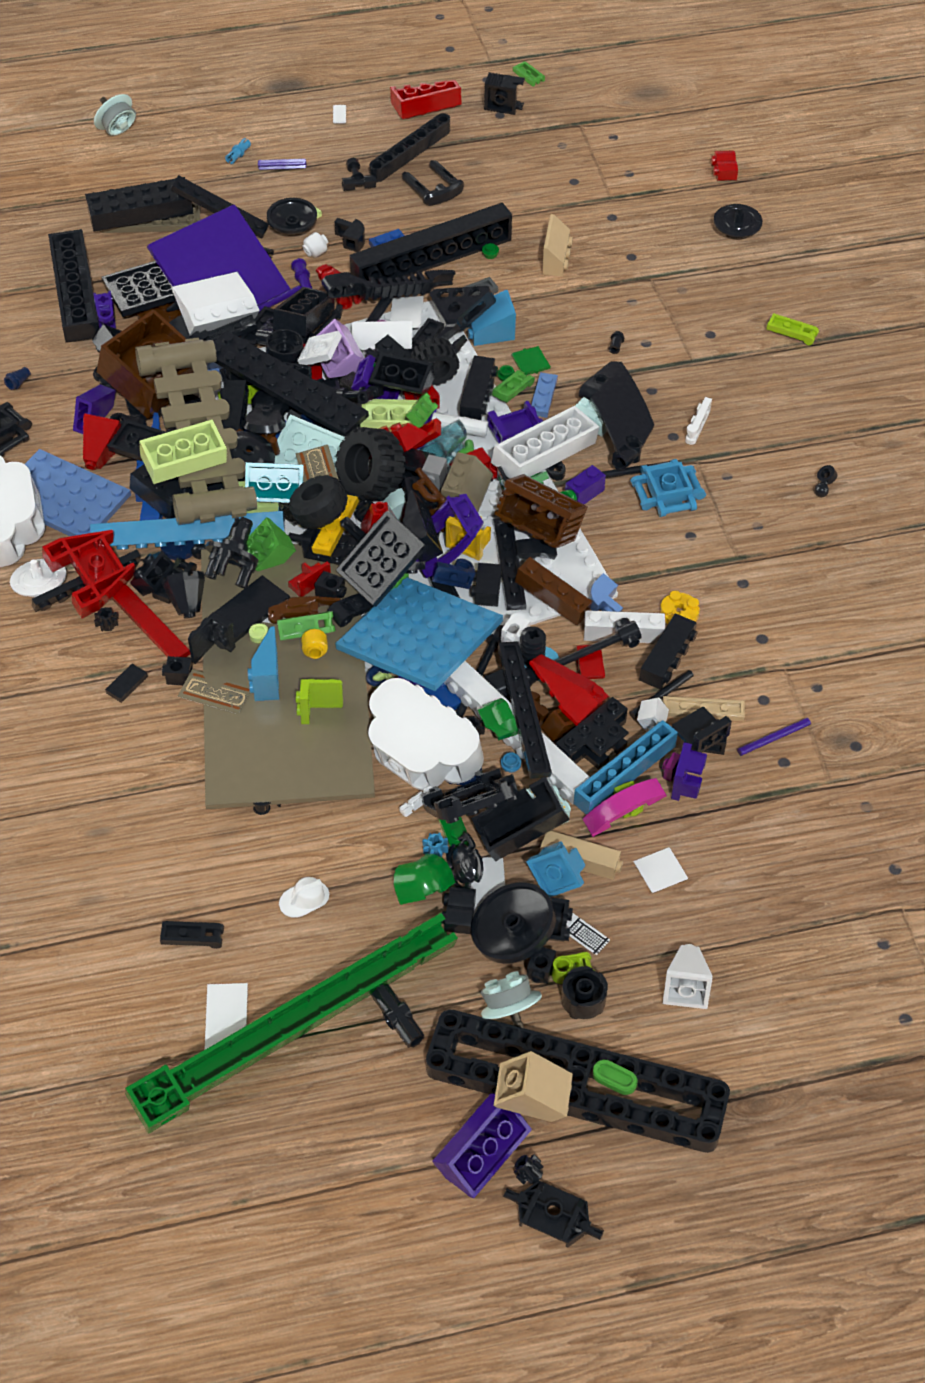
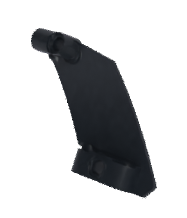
M610 361L581 386L579 398L584 397L594 404L614 444L615 452L612 456V464L615 469L623 471L631 463H638L640 461L642 448L655 424L636 383L622 362Z

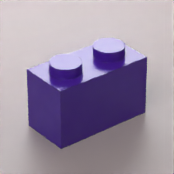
M592 465L568 481L565 485V490H573L577 496V501L586 504L605 490L606 475Z

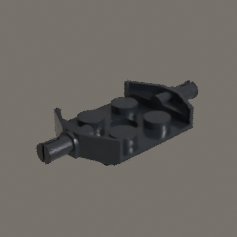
M309 528L303 534L289 532L288 535L291 541L299 542L304 558L322 562L328 561L337 565H341L359 544L351 535L342 534L332 555L326 556L313 553L312 546L321 529Z
M540 1180L524 1192L517 1193L507 1188L504 1193V1198L514 1201L518 1205L520 1227L524 1224L565 1242L567 1248L584 1235L588 1234L599 1240L603 1236L604 1230L592 1226L591 1221H589L587 1201ZM550 1206H557L561 1212L558 1215H551L547 1209Z

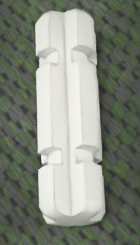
M425 787L423 792L420 791L409 799L408 803L405 802L399 807L400 813L407 817L413 813L412 810L415 811L424 804L421 795L430 793L429 789L432 787Z

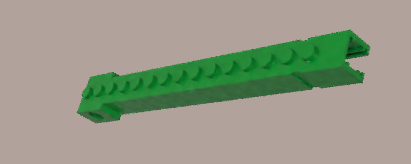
M440 913L410 930L402 938L400 936L173 1069L170 1070L166 1064L126 1087L125 1095L147 1133L155 1131L187 1112L190 1107V1101L369 997L378 986L391 984L413 971L416 966L423 965L454 947L458 937L454 932L447 935L441 926V922L445 920L443 914Z

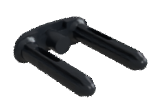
M436 160L429 162L430 168L450 185L448 187L440 183L435 187V190L429 191L411 173H402V179L424 199V203L428 206L446 202L459 195L464 189V182L456 179Z

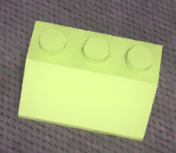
M373 399L362 404V408L369 411V417L360 424V427L379 429L383 426L389 428L399 422L401 425L406 423L412 424L406 414L417 400Z

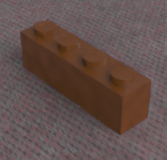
M529 557L518 568L515 582L576 626L585 618V611H590L592 600L533 558Z

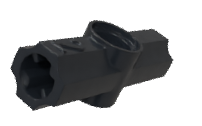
M388 984L378 986L372 993V998L383 1012L387 1025L390 1029L396 1030L408 1048H414L419 1045L424 1039V1034L413 1020L409 1007L405 1002H400Z

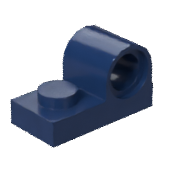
M462 558L457 559L455 565L437 562L432 575V582L470 589L475 576L474 566L470 561Z

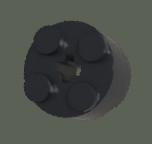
M588 966L576 967L568 973L563 981L561 1001L571 1018L591 1019L604 1011L608 991L606 978L602 973H598Z

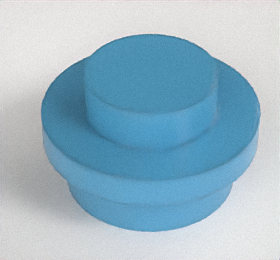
M509 752L502 757L501 767L507 772H516L521 768V759L516 753Z

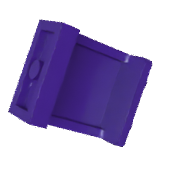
M368 355L359 362L351 387L354 391H358L363 386L368 388L374 385L369 383L376 359L372 355ZM383 386L384 394L375 399H398L402 390Z
M529 401L524 402L523 409L499 417L494 410L487 412L488 427L498 444L543 422L542 418L538 417L535 407L531 406Z

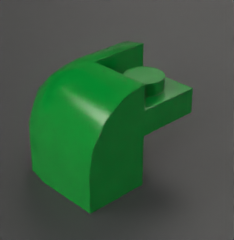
M426 854L416 862L398 865L394 873V888L400 905L425 900L426 896L436 891L442 893L456 883L448 863L442 857L435 854Z

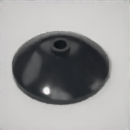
M301 198L278 200L267 210L268 224L276 231L284 234L305 232L317 221L315 206Z
M250 431L236 432L238 436L237 447L229 449L232 459L241 458L245 464L246 462L275 463L274 450L263 436ZM245 477L238 479V481H245Z

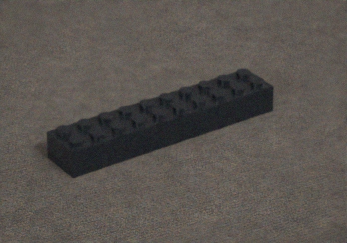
M502 202L350 255V273L369 281L370 277H373L377 284L378 278H383L384 282L387 283V278H391L393 281L397 275L409 277L410 274L415 275L417 271L423 272L482 251L483 246L486 244L500 245L509 242L512 237V213Z

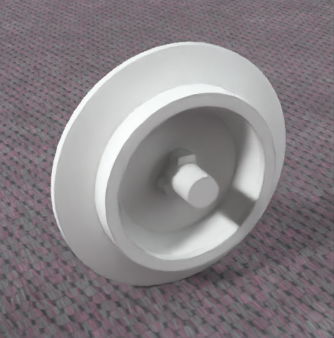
M44 559L31 560L14 571L10 578V585L17 594L37 597L60 586L66 578V569L63 567L52 572Z

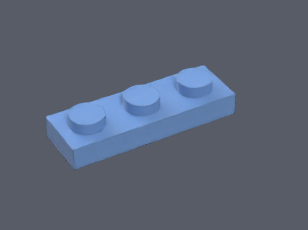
M540 372L531 406L535 407L538 417L548 418L558 375Z

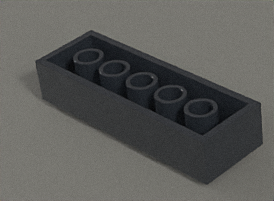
M176 178L85 194L93 232L193 214L192 201L171 191Z

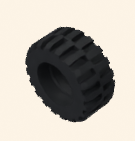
M360 427L348 433L344 437L345 440L340 443V450L336 454L337 462L335 461V467H337L336 473L339 482L347 495L357 496L358 500H385L391 492L399 488L398 484L402 483V474L405 473L403 447L399 445L400 442L397 437L385 429ZM370 455H372V470L369 475L368 461Z

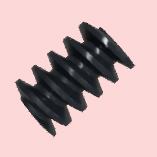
M535 626L527 627L521 632L520 650L526 668L531 667L529 662L541 654L546 655V634L542 629Z

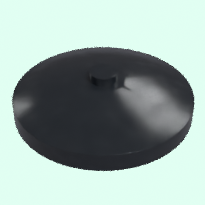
M518 882L500 887L482 901L474 914L471 925L473 942L478 950L493 962L510 964L523 961L537 953L551 937L556 923L555 906L548 894L537 885Z

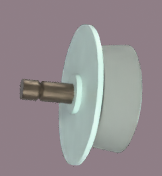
M120 94L109 100L105 97L100 98V102L103 105L98 109L94 117L96 128L106 130L110 136H116L125 132L136 119V111L132 108L130 96Z

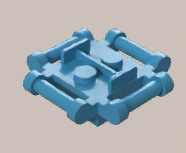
M677 459L657 465L640 466L641 475L634 476L630 480L641 500V508L646 511L656 506L659 517L685 510H697L695 498L701 500L706 497V492L701 488L695 475L696 470L694 466H683L682 462H678ZM642 484H647L652 498L647 497Z

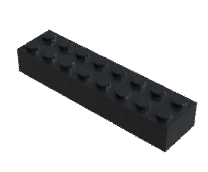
M83 230L50 233L48 237L65 343L93 339L99 331V324Z

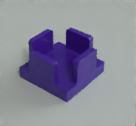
M683 743L674 777L671 796L673 800L679 801L680 796L696 799L699 794L702 778L689 775L687 772L701 775L706 765L707 754L691 750L692 744Z

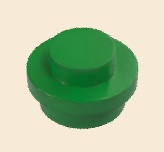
M492 243L486 244L482 248V253L485 258L494 259L499 253V247Z
M503 365L498 370L497 375L500 380L504 381L515 371L512 366Z

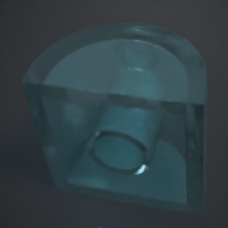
M460 419L441 428V436L426 443L420 450L446 458L447 463H449L454 458L452 453L454 451L457 453L464 448L462 442L467 437L465 426Z

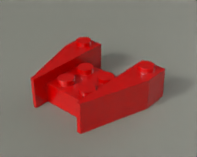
M113 530L63 537L42 546V557L52 572L72 564L84 582L85 587L72 593V604L81 619L99 611L133 577L135 572V564L131 563L123 567L109 544L113 543Z

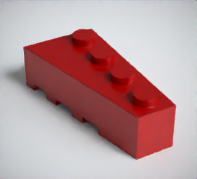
M456 80L434 82V85L420 83L419 87H410V85H404V88L396 89V86L390 87L391 104L402 119H409L413 116L425 115L429 112L462 105L461 87Z

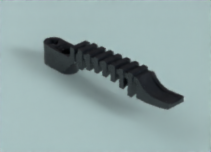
M417 271L416 276L410 274V280L407 276H403L402 281L399 277H396L394 283L391 278H387V283H385L383 278H378V284L373 277H370L369 281L349 272L325 276L322 279V285L330 298L360 295L365 301L369 297L372 300H377V298L382 300L385 297L391 299L393 296L400 298L402 295L409 297L411 294L413 296L421 294L422 296L430 293L435 287L453 285L455 271H425L428 279H425L421 271Z

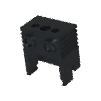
M489 72L484 85V110L515 115L517 109L522 110L524 102L517 101V86H523L525 78Z

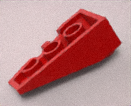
M543 654L529 662L541 682L546 683L550 688L549 694L551 697H556L560 705L558 707L561 712L576 726L602 706L609 697L603 688L592 680Z

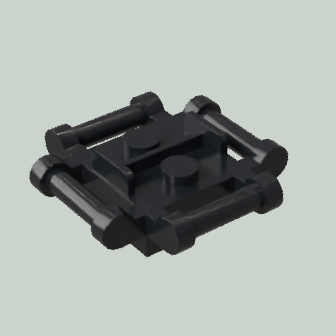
M9 402L0 405V456L2 457L5 452L16 445L29 440V436L24 430H29L32 426V422L15 411Z

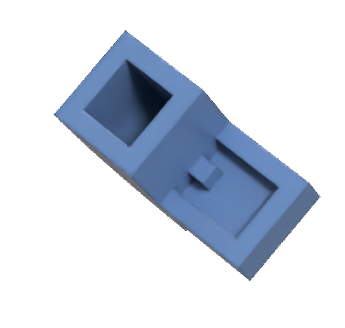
M604 573L592 585L588 597L592 600L590 609L592 611H599L601 609L602 611L622 612L623 607L612 599L618 585Z

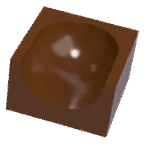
M153 309L101 345L96 372L149 419L153 416V413H157L162 407L167 406L169 399H157L154 379L162 378V372L140 377L135 347L155 346L156 343L169 342V344L185 342L186 338ZM192 367L176 370L177 375L193 373Z

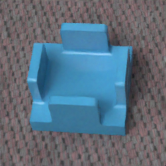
M562 841L546 846L538 855L530 857L526 861L540 888L549 897L579 888L584 884L580 872L585 867L582 857L577 848L571 849L568 853Z

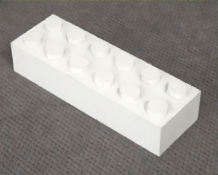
M573 406L495 445L491 463L496 467L501 466L509 479L522 474L531 477L595 444L600 426L577 407Z

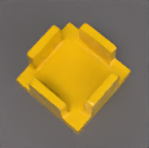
M457 515L454 517L449 516L446 520V547L453 549L467 534ZM487 526L484 530L480 529L462 554L480 561L483 557V550L491 539V527Z

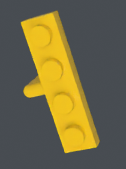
M347 495V505L341 516L331 524L317 528L321 529L312 546L313 553L326 556L332 555L344 532L340 522L345 517L351 518L359 503L357 496Z

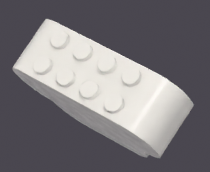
M0 456V567L14 564L23 556L25 545L32 544L41 538L45 531V522L40 493L28 467L20 462L5 463L2 456Z
M402 678L386 680L372 693L369 706L374 720L369 726L368 734L374 746L376 759L381 765L409 785L423 791L427 786L432 788L438 787L444 780L449 783L459 784L474 777L475 772L480 770L484 761L478 731L467 718L459 717L451 707H445L435 696L432 695L430 697L427 695L422 687L419 685L414 686Z

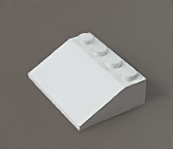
M238 272L172 287L190 335L196 331L202 332L205 329L206 331L217 329L249 315H253L255 319L259 313V308L253 294Z

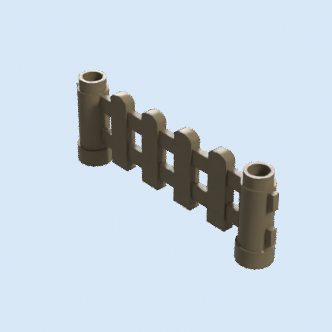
M192 338L185 339V342L169 344V342L156 343L155 346L135 347L140 377L162 372V378L154 379V387L157 399H169L170 406L161 408L165 428L176 427V430L191 426V424L213 420L227 448L226 463L178 477L180 488L191 487L193 494L188 492L173 495V507L177 524L194 523L196 520H200V523L215 521V517L227 515L236 518V516H246L247 510L257 509V497L254 487L243 488L238 483V479L245 477L246 464L241 458L232 459L229 449L237 447V433L232 428L224 429L221 421L229 417V404L225 399H215L214 391L221 388V375L216 370L208 371L206 366L207 363L217 361L214 341ZM192 367L193 373L177 375V369ZM199 393L201 402L185 404L183 395ZM223 482L224 489L208 491L206 484Z

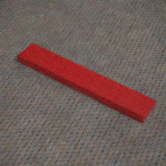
M126 584L111 598L167 657H187L190 655V650Z

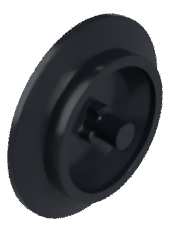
M729 204L716 211L714 224L719 231L727 236L745 238L756 234L761 229L763 219L760 213L750 206Z

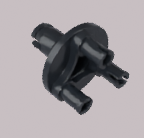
M236 516L229 535L222 540V543L217 541H208L205 548L210 552L208 558L210 561L204 574L205 577L216 580L219 573L220 576H224L229 563L239 566L241 569L235 585L244 589L248 586L250 577L255 572L259 562L254 555L248 553L247 540L253 526L251 520L242 516L239 519Z

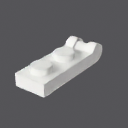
M705 397L702 404H698L697 415H693L691 424L687 426L685 440L687 444L693 445L696 443L710 413L711 398Z

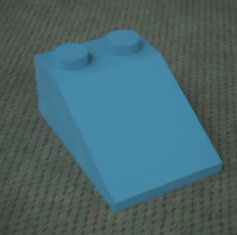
M275 626L269 628L251 660V668H248L250 693H254L255 701L279 700Z

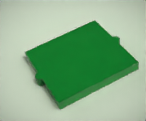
M539 346L529 349L524 348L521 351L511 353L519 370L523 371L525 375L538 374L540 371L550 369V364Z

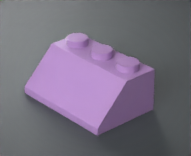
M334 319L317 334L322 335L339 331L342 335L332 359L327 362H320L329 378L355 374L359 362L365 359L349 329Z

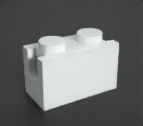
M512 613L502 628L501 642L518 641L520 646L521 632L525 628L530 627L531 621Z

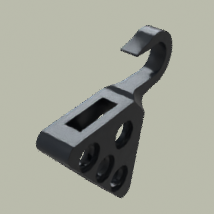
M489 286L433 289L430 292L432 300L446 323L445 329L437 336L438 339L442 337L445 340H449L456 333L467 328L496 302V298ZM480 291L479 295H472L474 292ZM460 292H464V296L456 295ZM449 293L448 297H441V295ZM465 335L459 337L452 344L456 354L468 341Z

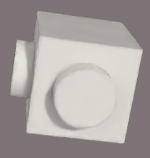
M660 698L641 701L637 721L648 732L662 720L666 722L669 709Z

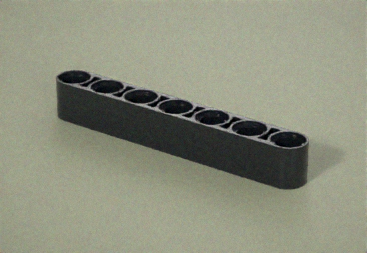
M446 113L438 114L372 160L369 164L370 175H375L376 182L385 180L450 133V116Z

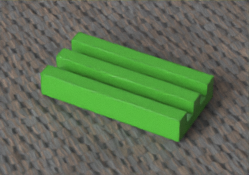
M526 61L513 67V72L519 77L525 78V81L532 87L535 86V83L539 84L540 81H545V76Z

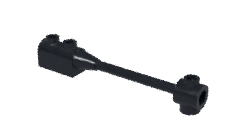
M622 618L615 624V635L555 661L564 666L617 642L621 646L636 647L640 643L639 639L642 638L641 632L634 620L630 621L628 618ZM529 667L525 669L531 687L533 683L539 680V677L533 668ZM503 669L484 676L485 680L509 701V692Z

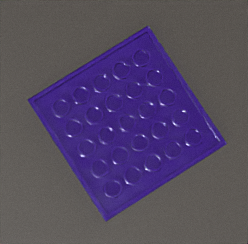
M235 204L147 245V249L172 287L238 272L253 294L257 306L290 290L289 285Z

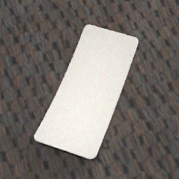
M333 105V123H346V105Z

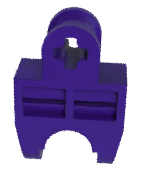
M111 291L103 294L93 293L100 328L103 324L116 328Z

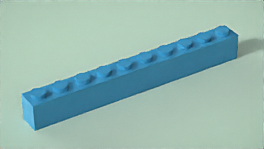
M284 511L246 513V516H242L253 522L250 534L266 517L286 533ZM227 515L215 517V521L200 523V520H196L194 523L178 525L176 518L90 524L91 533L113 530V543L109 545L110 547L117 546V550L128 549V545H136V548H148L147 544H155V547H166V543L174 542V546L186 545V541H193V544H205V540L222 542L229 535L235 518Z

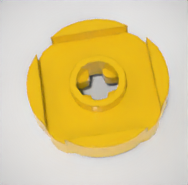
M672 591L661 602L660 613H665V623L669 624L675 613L695 622L699 617V600L686 593ZM677 608L683 609L680 612H677Z

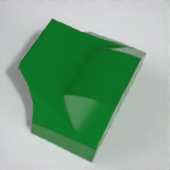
M503 698L484 704L478 710L485 727L495 733L498 741L518 734L515 717L507 701Z

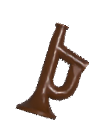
M420 467L415 471L420 479L412 487L414 490H418L425 500L429 502L438 501L439 510L447 499ZM424 485L429 489V491H430L432 494H430V493L427 491V489L424 487Z

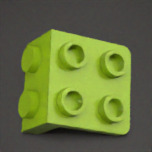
M301 679L300 691H296V703H300L297 704V716H301V724H310V708L343 707V684L341 680Z

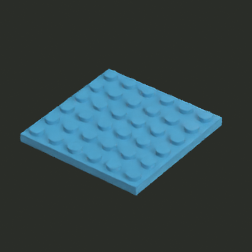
M406 577L397 588H393L383 598L377 607L374 606L336 642V649L436 691L503 622V615Z

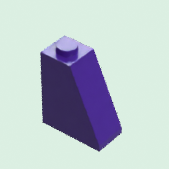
M98 385L77 396L73 431L83 434L84 414L106 417L114 407L115 390Z

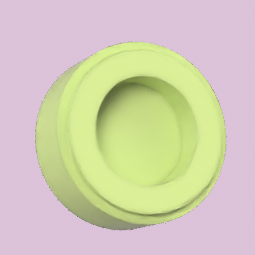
M260 623L251 626L249 629L250 640L254 643H261L269 630L268 627Z

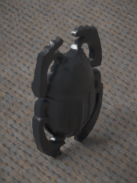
M466 833L458 838L461 843L456 849H454L456 844H452L448 849L446 861L452 870L456 882L454 886L471 889L473 881L480 882L484 867L480 853L477 849H474L476 845L469 833ZM466 841L469 842V846H468V847H467V845L464 844Z

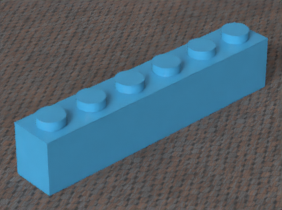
M664 720L659 722L576 788L574 805L587 815L603 801L613 796L615 787L635 780L676 747L678 732Z

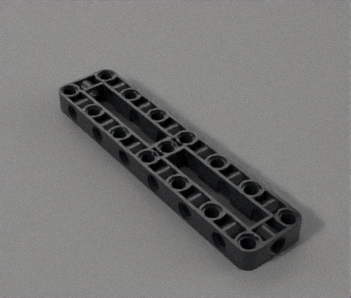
M445 1010L439 1017L426 1055V1072L434 1080L489 1095L495 1094L500 1068L498 1064L454 1055L457 1044L461 1043L513 1058L532 1051L572 1073V1079L579 1078L582 1080L580 1082L572 1080L571 1082L572 1087L569 1098H573L576 1101L569 1102L567 1116L705 1153L713 1152L718 1145L730 1095V1088L724 1081L495 1020L484 1019L483 1017L457 1010ZM448 1023H453V1024H455V1025L450 1027V1026H447L446 1024H448ZM490 1035H497L499 1037L491 1038ZM535 1046H540V1047H542L543 1049H541V1050H536V1049H534L533 1047H535ZM578 1058H585L587 1061L581 1062ZM600 1060H609L630 1070L637 1077V1091L701 1107L700 1118L696 1120L681 1116L678 1112L652 1105L647 1107L622 1097L607 1093L602 1095L588 1091L590 1078L594 1079V1065ZM436 1062H439V1063H441L442 1065H441V1066H434V1065H432V1064H433V1063H436ZM484 1074L486 1077L478 1078L477 1075ZM667 1082H675L677 1085L671 1086ZM717 1093L720 1094L722 1097L717 1098L714 1097L712 1094ZM618 1110L621 1114L615 1115L611 1111ZM663 1122L667 1126L660 1127L656 1123ZM702 1135H710L712 1139H705Z

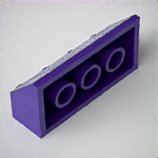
M490 1094L432 1161L448 1181L471 1198L477 1196L532 1130L521 1114L495 1107V1094Z

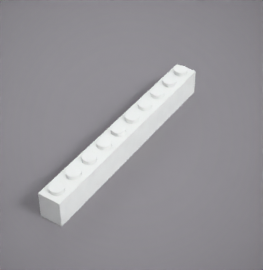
M466 661L444 682L449 691L456 694L465 706H469L480 720L482 719L478 710L484 704L500 698L507 701L514 715L512 704ZM519 732L515 736L503 739L504 743L511 746L521 759H525ZM542 733L552 771L551 777L546 778L552 786L555 785L561 797L573 805L575 789L590 777Z

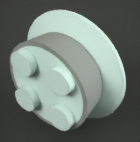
M518 971L511 972L506 975V978L498 981L497 979L490 980L485 983V988L481 991V995L487 1004V1007L482 1010L481 1015L484 1019H496L510 1015L514 1026L524 1028L519 1012L537 1003L542 997L541 992L530 990L528 976L524 974L519 975Z

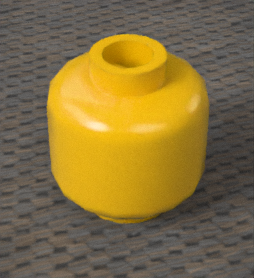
M310 629L302 635V652L305 656L318 659L327 653V635L323 631Z

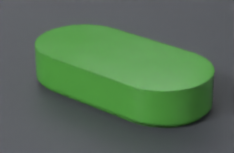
M600 1060L594 1065L593 1077L598 1083L623 1095L632 1094L636 1090L637 1077L633 1072L609 1060Z

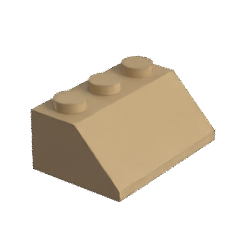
M554 214L550 215L544 245L543 275L563 277L564 270L568 269V259L566 258H570L571 248L568 247H572L573 237H570V229Z

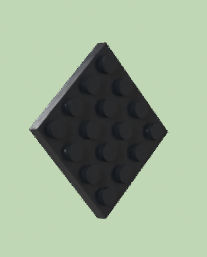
M156 261L101 277L107 291H111L112 300L122 317L131 316L134 313L147 311L151 308L164 306L167 303L176 301L172 285Z

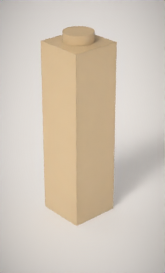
M549 831L545 834L540 852L546 846L562 841L568 853L571 849L577 848L585 863L582 871L614 880L616 872H621L623 861L620 860L621 851L554 831Z

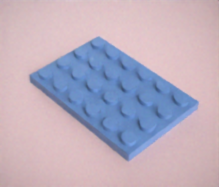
M41 449L25 463L40 493L45 525L68 536L91 533L90 524L107 523L131 496L129 489Z

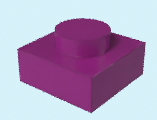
M673 752L670 759H665L662 766L664 770L663 779L671 782L676 773L680 754Z

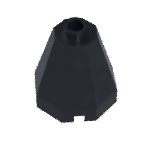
M192 571L193 575H190L188 572H182L161 578L162 586L177 614L184 616V619L196 617L195 614L200 612L205 582L204 572Z

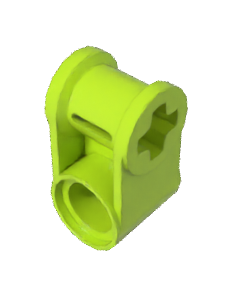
M581 952L557 957L552 967L551 977L553 981L563 984L564 979L572 969L581 966L592 968L590 962L592 959L591 954Z

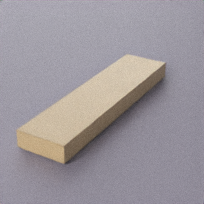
M663 696V703L669 709L667 717L684 718L697 709L705 707L716 720H720L725 716H728L731 721H744L745 702L741 700Z

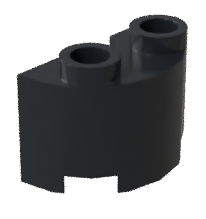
M550 897L556 910V923L549 940L569 942L570 928L566 927L567 921H572L573 908H569L570 900Z

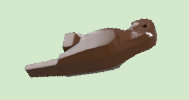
M320 596L292 597L269 607L268 620L273 624H277V620L283 618L317 614L318 607L332 605L341 599Z

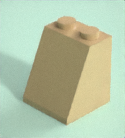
M532 1051L502 1062L499 1068L494 1106L548 1122L567 1117L573 1074Z

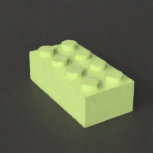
M213 420L139 441L140 456L154 484L223 464L227 461V448Z

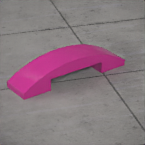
M657 778L646 780L606 799L583 818V821L592 837L610 828L611 822L645 803L650 806L667 795Z

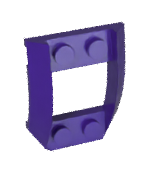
M459 494L460 497L447 496L446 502L431 516L437 533L446 526V520L449 516L454 517L457 515L467 534L447 554L439 559L435 557L425 562V569L422 572L426 578L433 575L437 562L450 564L460 556L484 524L467 494Z

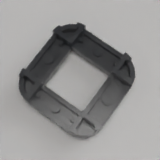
M494 768L485 773L480 770L475 772L476 781L449 791L442 792V789L433 787L429 789L430 793L421 795L426 812L440 820H446V823L449 824L458 821L460 816L475 815L482 808H494L501 801L506 800L509 802L518 798V788L514 775L511 774L503 777L500 768Z

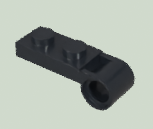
M358 593L333 603L327 611H333L332 619L341 628L349 624L354 617L368 613L374 606L362 594Z

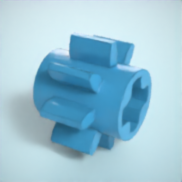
M429 833L428 840L423 839V854H435L442 857L443 853H448V838L443 839L441 833Z

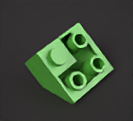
M267 517L250 534L247 540L248 553L254 555L259 560L256 571L284 564L296 551L290 537Z

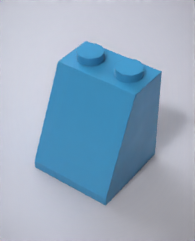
M508 290L494 295L496 302L468 326V338L472 339L474 346L515 340L516 312Z

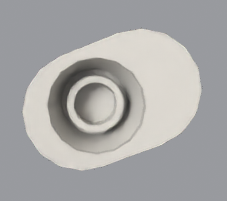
M304 877L294 887L282 894L279 901L280 910L284 915L292 918L304 916L327 903L329 900V890L320 879Z

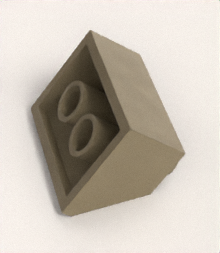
M457 452L441 489V494L444 497H460L459 494H467L475 509L479 512L493 478V473L476 456Z

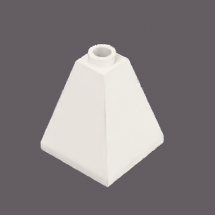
M692 944L680 946L667 970L663 1004L701 1009L708 1008L712 974L699 947H695Z

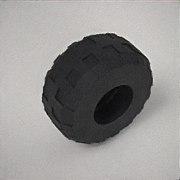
M319 475L308 479L295 489L290 498L289 509L297 523L302 527L308 529L322 528L341 516L347 505L348 497L337 478L329 475Z

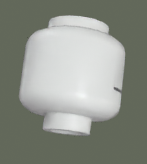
M314 232L304 239V245H302L308 257L317 258L327 251L328 240L324 234L320 235Z

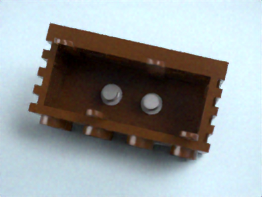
M525 474L506 480L504 485L506 489L502 490L501 493L504 496L500 497L499 501L501 503L497 504L499 510H496L494 515L500 517V520L503 522L511 523L518 530L527 531L534 538L544 540L545 543L554 548L562 547L576 540L588 506Z

